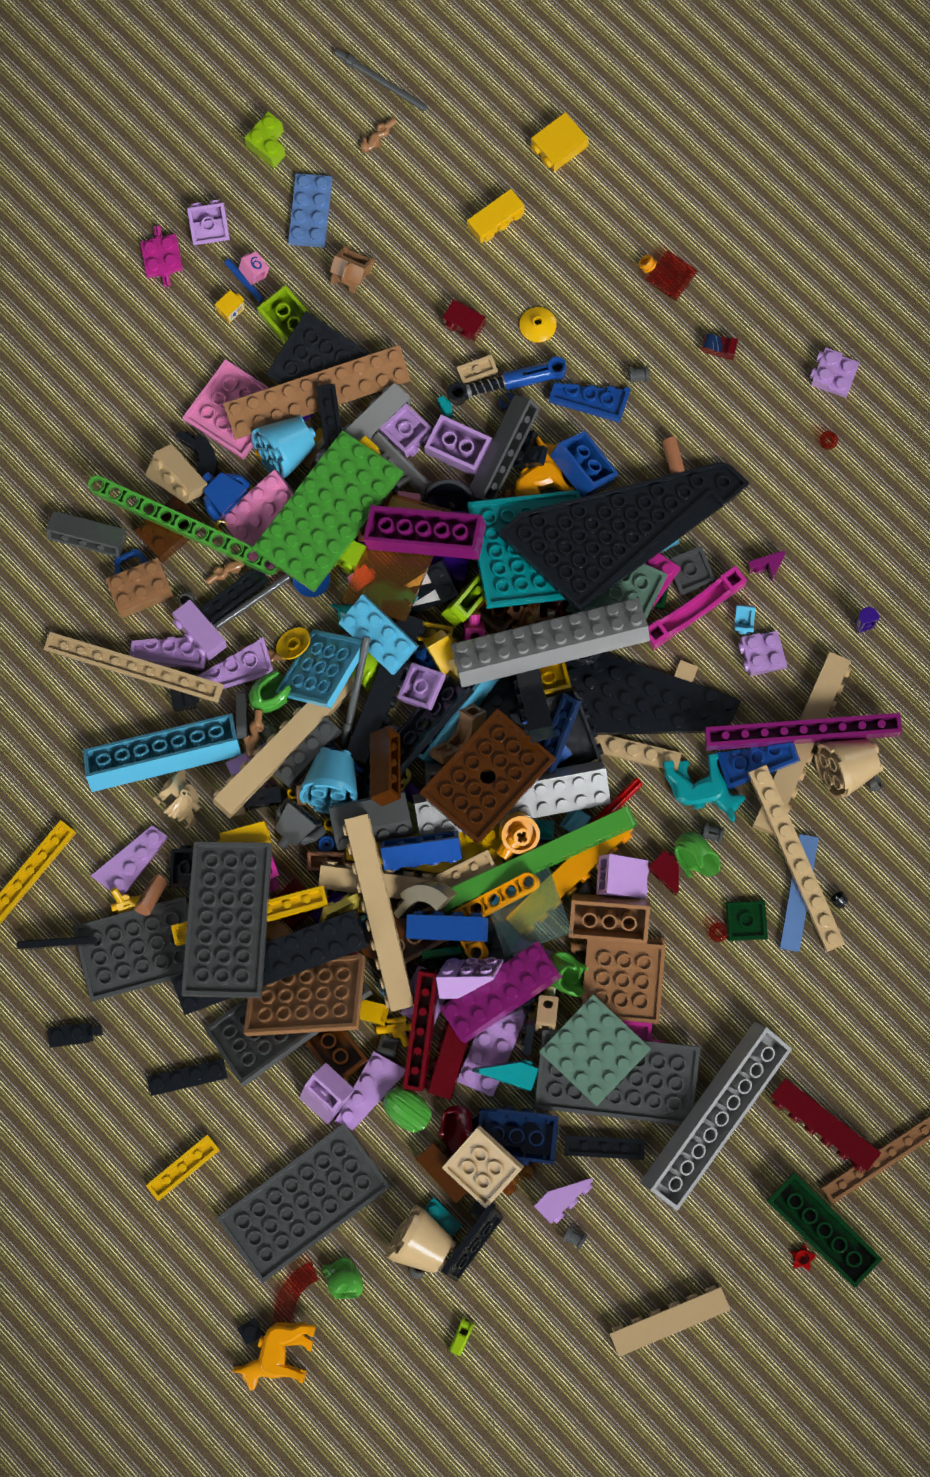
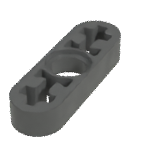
M246 691L236 692V731L238 739H244L248 736V700Z

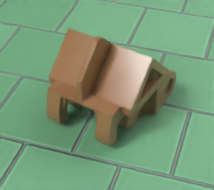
M345 245L334 256L330 273H332L331 284L337 285L338 282H341L349 287V292L355 294L356 286H360L365 276L370 274L375 264V259L372 257L370 259L354 252Z

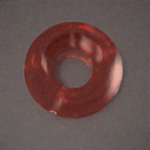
M826 431L821 434L819 443L822 448L831 450L837 446L838 437L834 432ZM825 439H831L832 443H826Z
M714 923L709 928V937L714 942H723L728 936V929L722 923ZM715 930H721L722 935L716 936Z

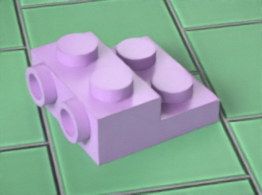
M220 200L209 201L210 205L202 206V203L191 204V208H187L193 245L230 240L225 203H220Z
M825 347L824 352L820 351L816 362H819L818 368H813L810 378L813 381L811 386L847 398L860 362L843 357V353Z
M407 404L379 428L380 432L406 458L415 456L419 451L418 447L422 443H427L433 431L432 427Z
M778 631L741 637L738 647L740 654H744L745 661H743L745 672L749 673V677L787 668Z
M412 663L408 673H406V678L397 698L404 703L432 711L446 675Z

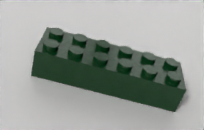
M792 1173L765 1201L852 1288H856L883 1260L796 1173Z

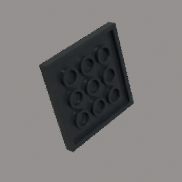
M305 311L265 375L277 383L283 384L367 356L368 352Z

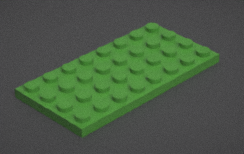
M342 430L255 543L252 550L315 592L366 525L371 505L380 506L404 475V471Z

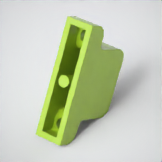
M480 572L461 589L460 594L454 597L441 613L454 627L460 622L463 623L485 598Z

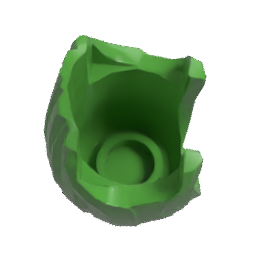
M276 670L269 672L256 681L249 692L251 707L254 710H261L263 713H270L287 704L291 700L287 698L291 691L290 685H287L280 693H276L285 676Z
M691 831L681 834L676 840L674 853L684 874L688 878L693 877L689 870L697 871L706 877L714 876L721 870L719 856L700 834Z
M560 951L550 955V958L563 976L551 986L574 997H582L585 991L582 988L581 979L583 971H587L588 967L566 952Z
M401 1086L392 1088L385 1093L384 1110L397 1126L416 1133L428 1125L432 1112L423 1097L413 1090L403 1089Z

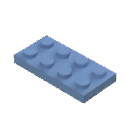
M296 174L288 239L289 245L325 248L332 176Z

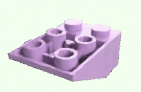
M490 957L487 959L469 958L467 960H459L458 958H450L446 960L436 976L439 999H459L494 980L504 962L503 959Z
M325 1063L305 1084L299 1099L328 1125L355 1089Z
M590 1178L549 1191L534 1205V1208L550 1224L553 1221L557 1224L565 1216L562 1212L567 1207L571 1210L579 1201L577 1197L581 1193L585 1195L593 1187L591 1185L593 1179Z

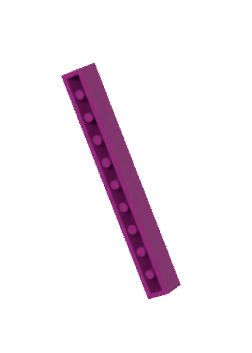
M900 713L705 727V749L709 751L764 747L790 742L805 744L863 738L899 737L902 733Z

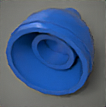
M424 643L420 644L416 655L412 654L411 657L414 663L433 670L437 669Z

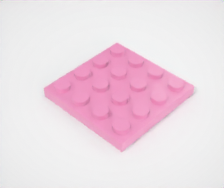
M225 359L182 419L244 460L253 448L251 435L234 439L223 403L268 389L269 387Z
M273 470L248 492L224 519L222 517L220 519L226 521V527L234 538L254 546L294 492L277 470ZM251 553L248 557L251 561H256L258 555ZM269 561L265 564V568L267 569H273L275 567V565H273Z

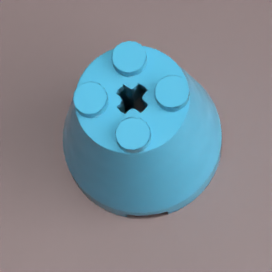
M300 415L260 426L251 433L253 447L255 449L258 448L264 467L269 473L277 470L283 479L289 476L316 448L314 441L316 434L311 427H307Z
M326 747L320 749L301 785L299 794L301 802H307L314 806L313 810L329 814L328 806L358 800L354 760L349 751L331 750Z

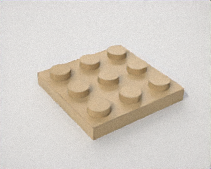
M479 1125L442 1169L486 1209L524 1166Z

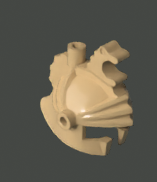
M181 770L169 778L159 794L153 799L157 805L161 802L164 804L163 812L167 813L169 817L172 816L173 819L177 817L179 822L185 819L187 821L186 829L196 824V818L192 809L197 812L201 808L198 804L199 795L196 789L186 782L185 771Z

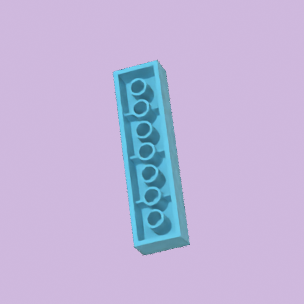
M232 713L83 749L85 774L92 792L242 756Z

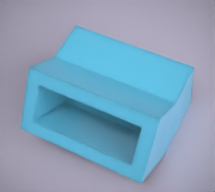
M581 809L570 811L559 826L570 833L587 825L591 817Z

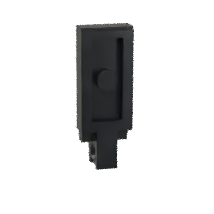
M92 1023L48 1028L50 1048L86 1044L94 1041V1036L103 1035V1027H92Z

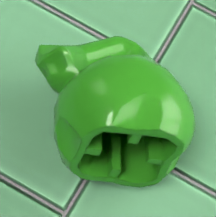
M341 1257L332 1264L322 1265V1273L325 1274L326 1278H329L327 1281L328 1290L335 1299L358 1298L361 1295L363 1279L359 1270L349 1258Z

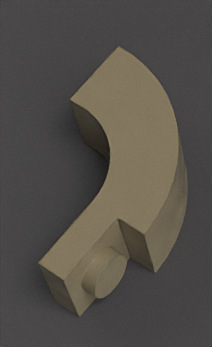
M424 881L405 889L399 894L403 899L397 904L398 908L393 914L398 919L404 917L420 901L430 904L437 911L446 907L457 893L443 883Z

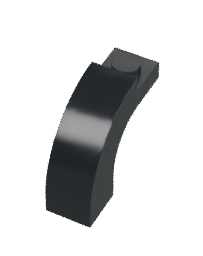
M179 430L176 434L178 442L193 450L199 456V466L196 472L201 477L209 472L216 478L218 476V461L210 442L200 433L195 439V436L190 432L186 431L184 433Z

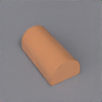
M672 436L664 439L662 446L670 475L685 471L676 437Z
M307 851V871H320L321 864L326 863V860L337 861V864L345 865L347 863L346 852Z
M158 874L149 881L134 907L136 912L145 916L150 915L167 886V880L163 876Z

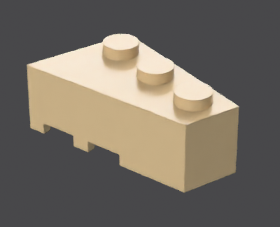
M172 444L154 452L145 474L149 479L184 503L202 496L203 490L207 486L206 481Z

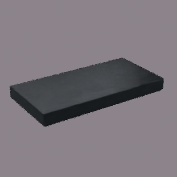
M488 1205L441 1269V1272L454 1281H458L503 1220V1216Z

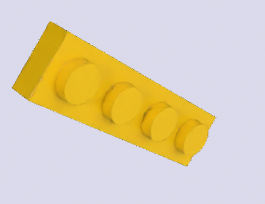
M206 1135L149 1182L146 1187L156 1200L160 1201L217 1154L220 1149L210 1136Z

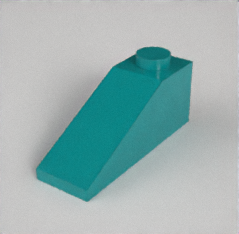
M522 1059L521 1062L512 1061L475 1067L472 1072L523 1090L532 1091L539 1068L533 1067L532 1062Z

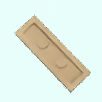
M486 850L435 877L438 882L451 888L496 867L489 851Z

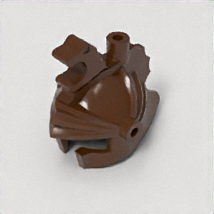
M540 603L527 604L526 607L520 605L518 611H514L512 609L513 606H509L507 609V613L518 620V625L512 624L511 629L551 620L556 612L555 609L547 607L546 615L540 614Z

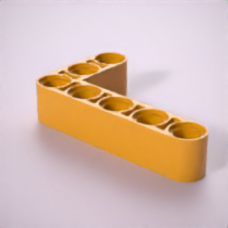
M523 873L456 908L452 912H461L464 916H471V913H475V906L480 904L482 907L480 913H483L482 917H486L536 891L540 886V880L538 876L532 873ZM528 877L533 879V884L530 887H527L525 884ZM511 886L516 888V893L513 896H510L508 893ZM494 895H497L499 898L496 905H493L491 902ZM460 941L468 958H476L474 951L480 948L481 956L477 959H487L489 952L484 942Z

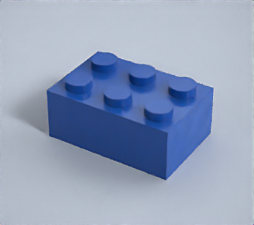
M586 431L560 442L550 455L575 489L579 490V494L582 497L593 495L609 487L619 474Z

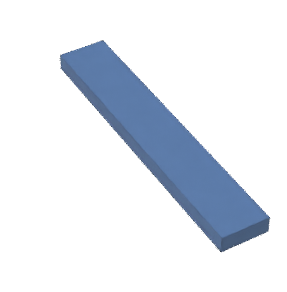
M799 834V840L813 870L819 838ZM793 876L780 949L800 952L807 908Z

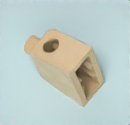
M547 987L544 989V994L539 995L536 1034H542L543 1029L555 1031L559 997H555L556 988Z

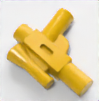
M117 887L112 888L110 892L116 900V903L110 904L112 912L118 910L119 914L134 910L141 895L130 897L128 894L121 895Z
M406 1016L386 1019V1023H391V1025L376 1027L377 1034L392 1033L394 1038H400L403 1048L408 1047L409 1039L406 1031H410L411 1023H407Z

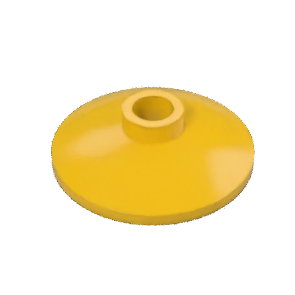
M533 307L525 311L521 316L519 323L520 331L531 342H545L556 331V319L548 309ZM540 320L541 324L537 325L534 322Z
M301 627L285 632L276 645V652L279 657L290 660L303 654L310 644V633Z

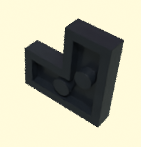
M529 431L512 467L515 469L544 466L548 448L544 445L535 446L538 436L536 431Z
M535 1000L536 1002L531 1004L530 1007H526L525 1018L527 1019H524L522 1030L526 1031V1034H522L520 1046H524L523 1054L531 1055L539 1000Z

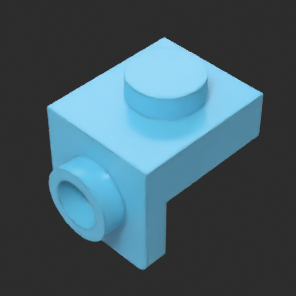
M736 605L734 630L738 631L739 634L747 635L749 632H754L756 606Z

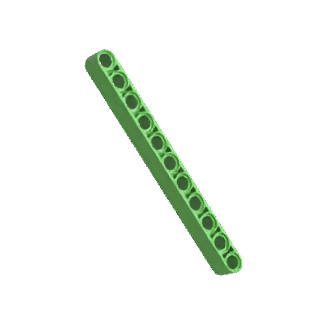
M93 476L89 479L88 487L93 495L266 575H274L279 569L276 566L273 569L265 568V564L268 561L252 550L253 546L101 476ZM101 482L103 485L101 489L95 490L93 489L94 483ZM113 490L120 491L119 496L116 498L111 497L110 493ZM130 498L137 499V503L133 506L128 505L127 501ZM147 506L154 507V511L152 513L148 514L144 512ZM164 514H170L172 516L171 519L167 522L163 521L161 518ZM187 522L189 526L187 529L182 530L179 528V524ZM198 530H205L206 535L204 537L196 536ZM220 537L224 540L223 543L218 546L213 544L214 539ZM237 545L241 550L238 553H232L230 551L231 547ZM251 553L257 554V555H258L257 560H256V561H249V560H248L249 554H251Z
M624 807L451 887L457 895L443 910L445 914H449L456 908L523 873L536 874L627 832L638 824L630 808Z

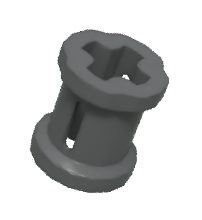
M648 365L644 368L629 367L630 384L634 383V381L649 382Z
M705 823L702 837L721 844L724 827L718 828Z
M570 1225L562 1241H567L580 1250L588 1235L574 1230L573 1226Z

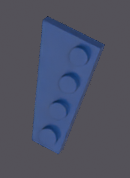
M793 742L744 750H732L729 752H717L718 760L729 789L750 782L748 772L767 765L769 772L772 773L800 762L795 743Z

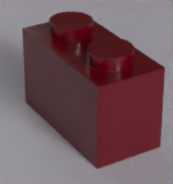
M454 299L442 317L443 325L446 329L460 333V336L466 340L476 341L486 324L485 316Z

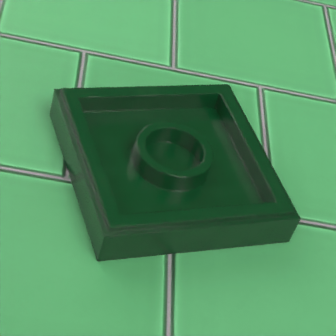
M765 900L726 902L728 942L768 939Z
M461 946L422 951V959L426 969L442 968L445 961L450 958L463 960Z

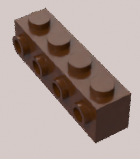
M390 726L370 733L369 795L380 806L401 799L400 734Z

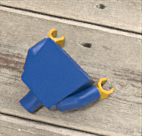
M207 472L202 477L207 483V487L203 490L205 495L203 501L206 512L212 521L215 522V528L221 531L219 524L224 522V525L227 526V523L220 518L224 519L255 486H251V483L239 474H224L221 472L215 478Z

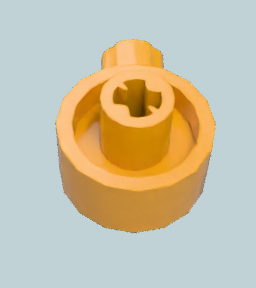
M514 812L507 815L499 826V837L502 843L495 852L506 861H510L514 854H525L533 850L540 839V831L536 822L523 812Z

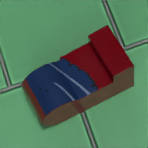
M705 334L701 351L733 361L738 339Z

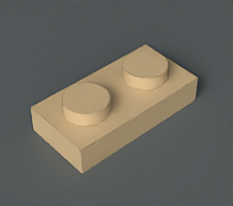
M492 354L457 367L463 384H470L498 374Z

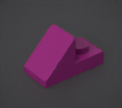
M785 551L749 561L747 564L749 574L753 572L759 574L767 568L773 581L784 559Z

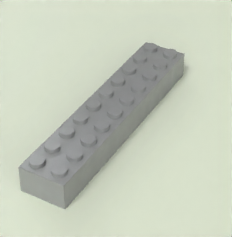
M639 598L454 643L451 644L461 687L463 688L648 642L650 638L648 624Z
M603 761L556 768L555 773L546 770L504 818L514 812H523L531 818L611 804L607 772ZM494 780L486 781L483 783L490 784L494 782ZM420 794L412 795L419 836L456 830L462 832Z
M754 1022L642 1178L640 1184L665 1204L678 1211L789 1055L792 1048L767 1027Z

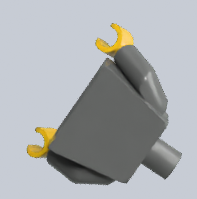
M293 789L288 790V797L284 798L276 808L275 822L277 825L275 830L281 834L276 843L283 849H286L290 843L297 846L299 844L307 845L316 842L326 834V831L333 830L332 827H327L326 825L330 818L324 821L323 826H320L322 822L304 807L297 805V797L290 796Z

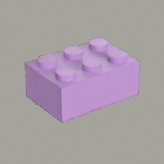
M440 415L424 449L425 454L475 477L492 442V438Z

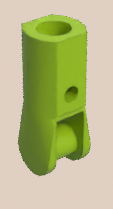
M463 1317L448 1351L461 1356L475 1322L470 1323ZM461 1327L468 1330L466 1336L459 1333Z

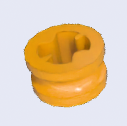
M650 254L643 256L638 262V266L642 268L644 273L652 271L657 264Z

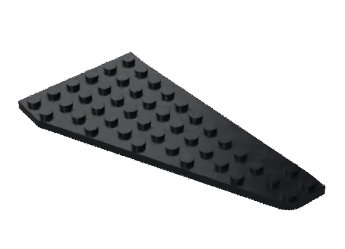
M721 462L520 513L498 532V536L578 612H581L596 598L735 499L750 483L731 465Z
M601 653L600 658L590 665L581 664L574 660L565 662L571 687L575 686L577 692L581 691L585 701L582 702L583 709H588L591 717L588 720L590 727L594 726L597 735L704 733L705 727L730 725L741 700L725 693L606 653ZM511 675L500 678L493 686L483 706V710L487 712L486 720L497 708L512 720L510 709L519 707L517 694H520V691L515 690L513 681L517 679L516 676Z

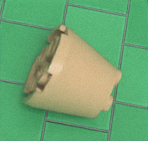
M866 738L829 741L819 744L818 753L814 756L820 780L825 781L829 787L828 793L836 799L849 796L879 772L883 771L882 763L877 754L879 753L877 744L875 742L871 743Z
M415 1205L409 1211L411 1216L407 1217L404 1222H401L388 1247L391 1249V1252L387 1253L386 1258L396 1263L436 1273L446 1264L447 1259L445 1257L448 1252L451 1253L456 1242L453 1241V1238L425 1209Z

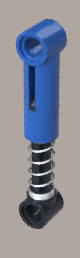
M553 357L547 362L503 372L499 378L494 377L491 380L486 379V381H479V383L475 384L472 382L471 385L454 382L448 389L449 400L453 405L459 406L464 404L469 398H473L474 395L480 396V394H487L489 391L495 392V390H502V388L509 391L552 379L561 380L566 375V362L561 357ZM554 366H560L562 369L560 371H554L552 368ZM456 391L462 392V395L456 397L453 395V393Z

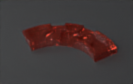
M312 1261L298 1268L282 1286L276 1299L273 1315L274 1324L276 1322L294 1323V1312L299 1297L307 1287L319 1280Z

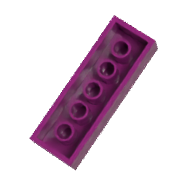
M371 505L363 540L368 550L479 560L486 524L483 516L477 514Z
M536 941L504 963L494 980L459 999L450 1000L440 1007V1010L460 1041L467 1043L563 976L543 945Z

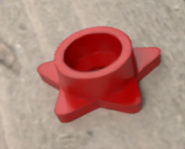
M804 1244L799 1251L790 1252L795 1259L793 1268L802 1266L810 1271V1262L816 1258V1255L809 1253Z

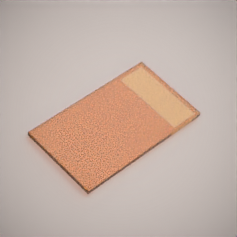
M391 492L384 504L386 507L453 512L450 509ZM366 546L342 602L354 605L359 597L365 594L387 616L406 622L434 556L368 550Z

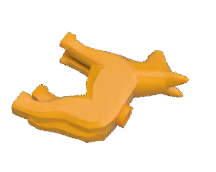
M537 436V446L544 445L548 448L544 466L526 467L520 472L521 476L516 481L515 487L517 497L540 494L539 490L552 486L556 487L560 492L575 490L565 482L561 469L550 457L558 444L543 443L541 438Z
M276 1322L267 1329L265 1336H260L258 1348H261L259 1358L245 1365L235 1367L232 1372L242 1375L250 1391L256 1388L260 1377H290L297 1379L299 1383H303L307 1371L286 1364L285 1346L301 1345L311 1352L314 1341L303 1334L314 1337L317 1325L308 1324L307 1322Z

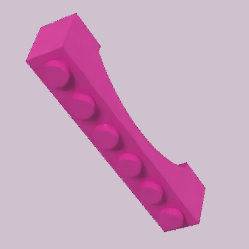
M737 566L724 573L718 580L685 605L648 627L650 641L647 642L651 649L654 651L744 588L747 580Z

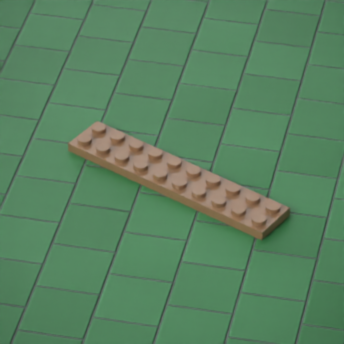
M400 345L223 403V407L236 440L251 435L252 431L260 426L298 415L304 417L319 412L316 386L335 384L338 405L382 391L393 383L400 385L411 381Z

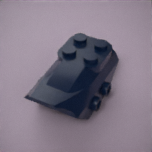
M503 1106V1109L480 1108L479 1114L472 1119L473 1132L480 1125L522 1165L529 1166V1162L554 1164L558 1137V1116L534 1113L535 1109L530 1108L514 1111L515 1107Z

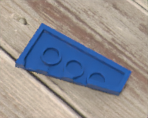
M554 383L549 403L620 423L631 388L615 389V387L607 386V388H597L594 385L582 387L578 384Z

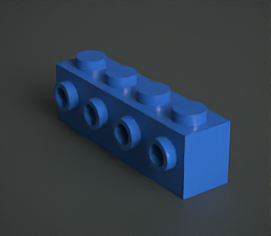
M459 831L381 841L384 870L396 871L403 867L416 868L424 864L437 865L439 862H457L462 859Z
M414 911L413 915L407 914L406 938L487 942L488 918L482 917L483 913H471V916H463L461 912H452L451 916H444V912H433L432 915H425V911Z

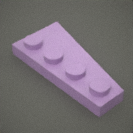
M167 637V639L157 640V638L134 640L131 643L129 656L158 665L190 668L204 671L207 659L205 656L201 657L196 650L197 646L194 643L190 644L185 637Z
M264 637L198 675V677L224 685L223 689L259 679L274 671Z
M152 825L93 873L91 877L109 890L117 887L121 895L127 894L169 837Z
M373 1051L354 1086L355 1091L345 1102L335 1121L340 1124L345 1123L349 1129L354 1130L383 1099L385 1093L392 1089L405 1075V1068Z

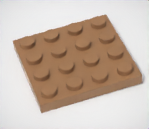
M587 939L585 965L588 967V970L584 972L583 990L585 993L582 996V1005L594 994L621 1020L659 1024L666 945Z

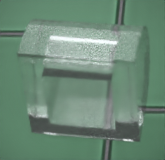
M262 719L264 730L258 734L260 738L266 741L273 733L276 735L279 728Z

